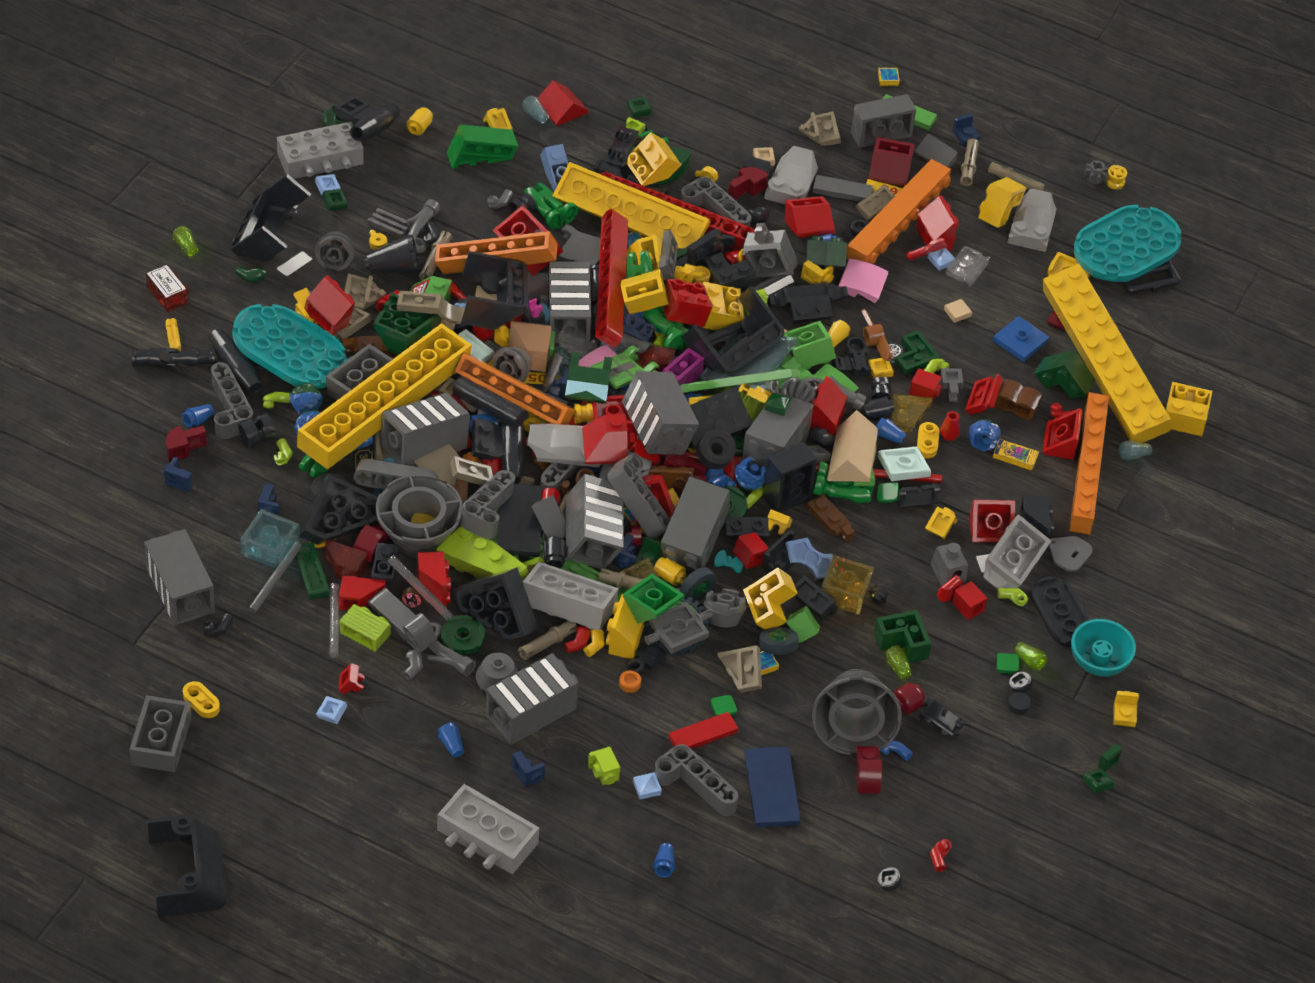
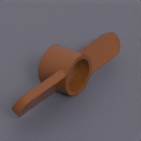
M863 309L862 313L869 325L863 328L864 341L868 347L876 345L882 359L890 361L893 352L885 338L882 325H875L867 310Z

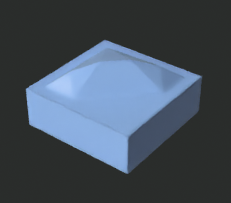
M334 174L318 176L315 179L321 196L323 191L341 189Z
M946 248L928 254V259L938 270L955 264L956 261Z
M326 696L316 715L320 719L338 724L347 708V704L344 701Z
M655 772L633 777V784L639 799L661 795L662 790Z

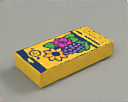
M1000 439L993 458L1033 470L1039 451Z

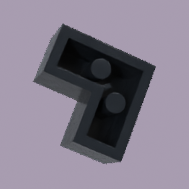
M721 252L703 259L702 266L710 271L709 283L738 288L741 293L750 286H755L756 272L748 260L729 265Z

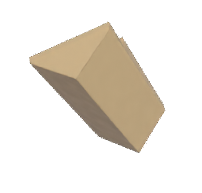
M857 410L837 427L828 481L870 482L876 454L878 428Z

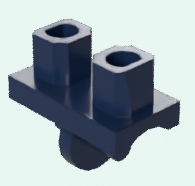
M624 309L623 332L642 341H649L655 326L635 314H629L628 310Z

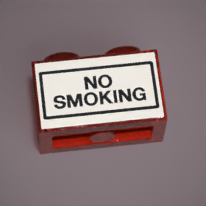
M167 264L146 273L147 288L166 312L188 303L187 294H189V289L187 285L179 280L176 271H172Z

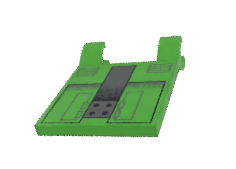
M632 345L623 353L612 357L609 384L613 388L619 389L631 384L636 371L658 372L655 369L659 368V365L651 362L644 369L634 362L638 359V355L635 352L639 351V349ZM604 360L591 365V367L603 369Z

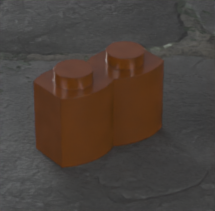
M1005 379L1000 387L994 406L1006 412H1013L1023 419L1032 420L1040 404L1042 393L1034 388L1023 387L1016 381Z

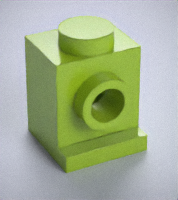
M611 747L589 753L588 767L593 770L596 778L599 777L602 785H610L619 780L620 766Z

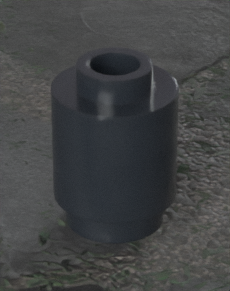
M753 156L751 158L747 157L743 168H759L765 171L769 177L773 170L769 161Z
M887 396L868 400V403H864L867 419L872 418V420H876L882 417L892 416L891 412L895 411L892 399L888 400Z
M550 537L544 542V562L547 565L559 569L562 568L566 561L565 541L559 537Z

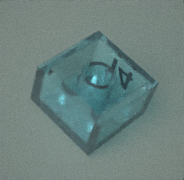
M260 509L240 539L241 555L276 569L294 542H299V524Z

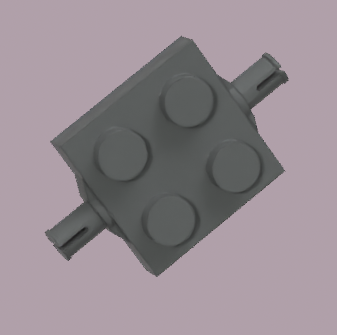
M687 602L668 609L657 618L649 620V624L655 633L645 636V642L647 645H650L656 641H661L671 654L709 638V631L703 625V621L713 618V613L710 609L697 613Z

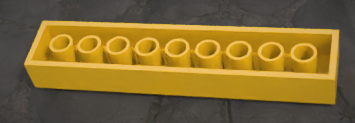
M1080 264L1043 278V292L1087 368L1096 379L1095 382L1102 394L1109 396L1108 404L1132 446L1135 447L1169 432L1171 425L1169 415Z
M441 323L298 429L297 447L326 469H329L382 429V412L419 401L456 372L454 371L463 353L471 355L472 344Z

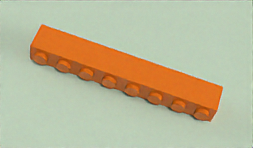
M931 159L847 245L846 260L855 259L874 264L877 257L887 250L891 242L897 240L899 234L908 228L912 220L918 218V214L930 204L932 199H936L940 191L948 187L951 182V169Z
M1091 392L1088 394L1069 529L1071 532L1088 535L1091 533L1098 491L1109 401L1108 395Z

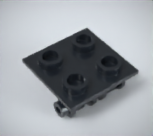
M620 126L615 133L614 142L607 152L606 162L624 167L632 147H637L644 139L638 136L639 131Z

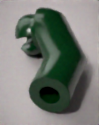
M238 266L235 271L236 275L249 283L260 281L266 277V271L263 268L247 270L243 266Z

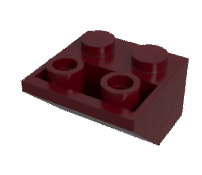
M877 137L869 179L906 186L915 144Z

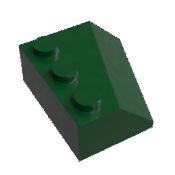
M391 292L389 300L384 304L383 311H380L374 322V328L388 351L398 356L441 324V317L438 314L397 311L399 295Z

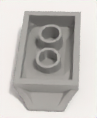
M793 146L783 155L772 178L768 181L764 199L786 204V200L806 198L818 171L814 152Z
M1031 188L1023 196L1020 205H1017L1008 244L1046 252L1056 214V206L1050 192Z
M530 424L528 445L534 451L537 461L600 467V464H585L582 427L584 426Z
M1017 515L985 560L983 578L997 590L998 588H1017L1021 586L1051 540L1020 515Z

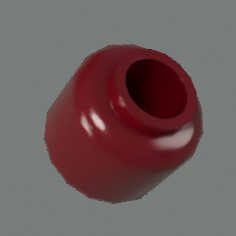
M908 682L893 691L899 701L901 713L904 715L913 713L924 704L925 694L918 684Z

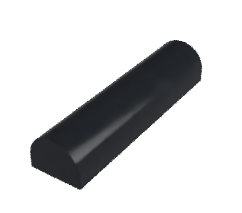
M464 376L459 377L454 383L453 394L514 429L529 418V413L524 408Z

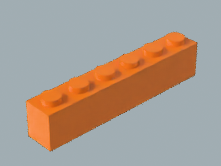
M550 231L440 244L436 246L435 263L443 274L463 272L468 251L520 260L526 265L556 261L557 242Z
M463 353L454 371L553 424L569 425L576 411L466 353Z

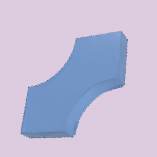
M808 538L786 542L790 563H799L806 566L814 575L815 580L826 577L833 559L832 554L818 552L812 547Z

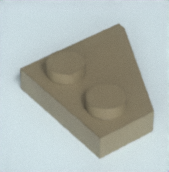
M757 645L718 653L719 659L723 662L727 672L741 693L762 689L760 648Z

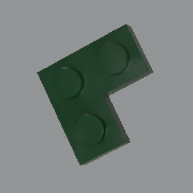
M917 330L901 337V343L908 352L895 356V363L907 375L917 371L918 368H925L932 359H940V356L922 333Z

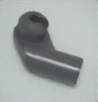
M506 189L501 198L497 199L495 195L488 197L487 203L492 209L506 207L513 196V192Z
M410 650L406 654V658H409L410 666L402 674L409 681L423 668L422 655L418 650Z

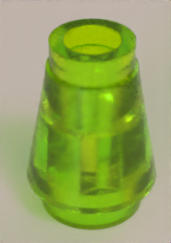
M181 226L174 230L173 240L188 256L195 255L198 252V248L191 230L186 226Z
M1020 642L1015 648V653L1031 669L1041 670L1045 666L1048 658L1044 651Z
M897 645L885 652V660L900 679H905L912 674L904 649Z

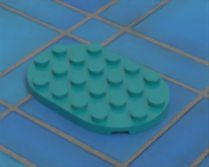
M1128 205L1116 209L1082 228L1075 239L1074 256L1078 264L1094 278L1113 282H1128L1172 259L1180 247L1181 230L1171 216L1157 208L1150 207V209L1138 208V205Z
M261 304L252 305L242 310L234 321L232 336L238 349L245 356L294 387L304 383H312L317 389L327 388L326 376L348 360L345 354L346 349L336 337L297 312L284 306L275 304L272 307H262Z

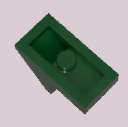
M648 536L643 537L642 548L636 559L635 569L649 574L655 573L654 566L662 557V539H654Z

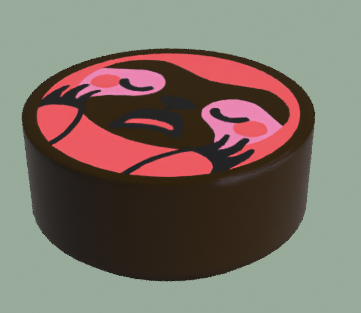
M415 587L404 589L401 596L402 603L411 608L420 607L424 599L423 592Z

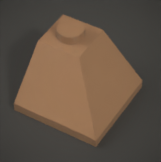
M511 321L509 347H520L530 355L532 361L531 370L546 372L552 326Z

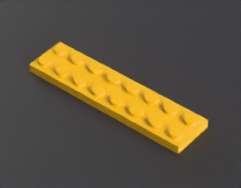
M569 162L552 195L563 203H575L578 209L600 218L603 217L607 210L613 209L628 219L629 230L646 237L656 234L663 240L664 231L671 230L678 243L677 250L686 248L703 237L710 223L708 218Z

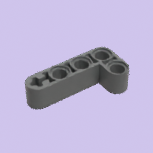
M700 177L681 189V201L697 207L703 206L712 213L743 225L751 226L750 213L712 179Z
M215 363L211 367L212 386L225 408V411L215 415V434L220 439H229L240 435L238 430L240 422L249 419L253 421V411L230 367L226 363Z
M632 453L615 463L607 474L608 480L648 537L656 539L665 534L671 519L639 475L644 467L641 457L636 453Z
M362 459L358 462L354 473V480L361 486L385 490L390 482L403 476L425 474L435 476L438 481L439 476L431 469L373 459Z
M551 463L541 475V492L545 488H556L560 492L561 483L565 480L570 481L582 466Z
M508 470L499 471L464 502L460 520L461 527L484 539L496 537L500 516L495 511L512 496L515 483L514 473Z
M383 588L368 601V605L379 617H385L391 624V628L413 649L418 650L420 653L437 640L429 620L422 613L415 615L386 588Z
M677 745L657 759L655 775L659 785L668 786L678 778H681L719 814L731 816L736 812L738 792L688 746Z

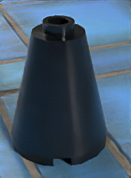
M413 235L403 236L368 253L367 258H364L366 270H370L371 273L417 274L421 272Z

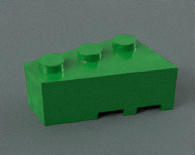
M459 124L447 155L452 169L458 168V165L468 163L470 166H474L476 162L487 161L488 163L512 160L518 144L513 130Z

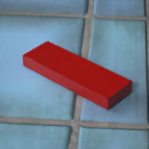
M726 712L670 732L668 738L674 747L686 745L690 749H694L738 733V727L730 713Z

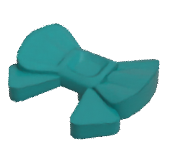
M725 550L718 552L714 559V567L727 566L737 573H740L743 569V564L737 556L734 559L731 556L727 557Z

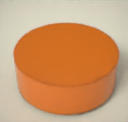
M635 671L623 672L619 678L620 688L628 693L638 691L641 687V676Z

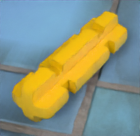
M174 318L167 319L165 322L170 348H176L181 351L177 321Z

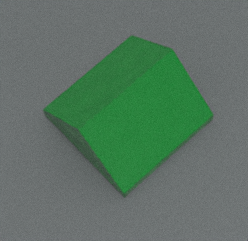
M650 574L623 593V598L637 624L657 618L685 597V594L654 574Z

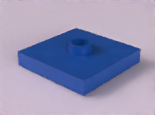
M1018 316L995 334L993 341L1022 362H1025L1047 344L1050 337Z

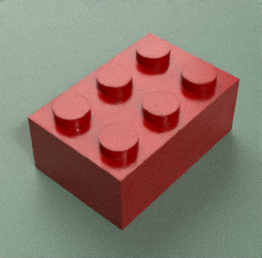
M522 205L494 228L493 232L498 238L547 232V230ZM558 242L556 257L564 252ZM549 262L527 264L528 272L535 276Z

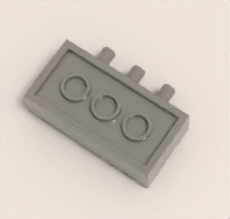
M352 121L277 137V154L286 175L288 174L293 179L362 165L363 146L361 141L354 140L350 135V129L353 126Z
M538 562L523 581L532 609H537L549 615L567 619L569 622H575L587 626L589 629L599 631L613 613L619 590L610 585L607 586V584L542 562Z
M465 784L462 785L437 816V830L448 836L445 844L452 847L457 841L467 847L464 851V855L467 858H471L474 853L484 857L486 860L483 862V866L486 869H490L495 864L513 875L539 842V827Z

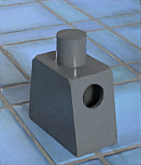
M950 543L937 547L930 565L941 586L955 574L962 580L960 585H965L967 582L968 564L960 550L959 544Z

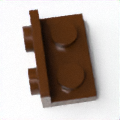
M652 466V469L649 470V475H662L668 489L684 490L689 476L694 478L695 475L694 468Z

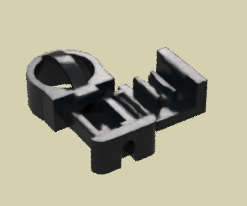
M860 337L849 338L845 346L847 355L845 357L836 355V358L832 359V366L840 372L852 371L851 374L854 376L869 375L871 367H867L865 359L868 353L866 342ZM855 345H858L862 350L856 351Z

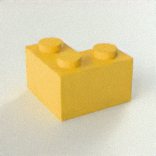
M1008 177L991 183L986 190L987 197L979 207L980 214L978 218L997 228L1004 226L1012 208L1020 205L1027 187Z
M779 568L743 590L755 623L764 630L776 628L786 623L780 605L798 594L791 576Z

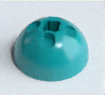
M1093 619L1082 623L1076 628L1072 636L1071 649L1074 659L1084 671L1098 677H1109L1119 674L1130 665L1136 653V644L1131 633L1122 625L1111 620Z

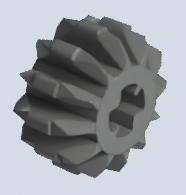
M798 377L786 379L780 393L810 404L816 395L815 388Z

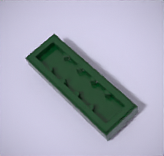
M314 542L301 544L302 547L295 556L309 600L330 596V589Z

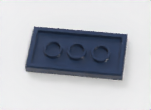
M789 747L745 749L744 757L755 827L800 825L801 820Z

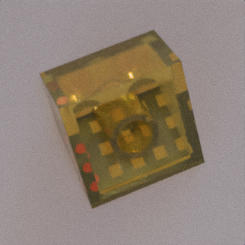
M833 555L821 589L836 600V605L839 609L860 615L872 581L874 567Z

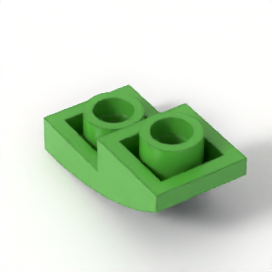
M827 363L815 374L821 380H824L826 376H833L841 385L852 392H856L858 389L848 377Z

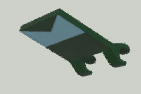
M572 352L565 398L606 404L612 357H604L603 369L578 366L580 353Z

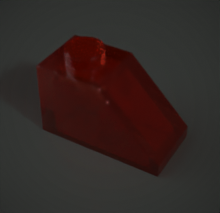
M654 346L639 354L638 359L634 362L643 369L649 363L655 362L659 365V368L655 370L663 372V369L674 361L675 349Z
M326 540V558L336 578L341 580L343 576L361 578L367 567V552Z

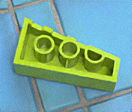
M461 526L436 549V552L444 551V559L449 560V565L455 567L460 572L470 573L477 579L516 567L522 582L529 575L527 566L490 539H484Z

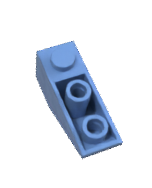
M563 144L545 147L540 154L546 176L554 191L568 166Z

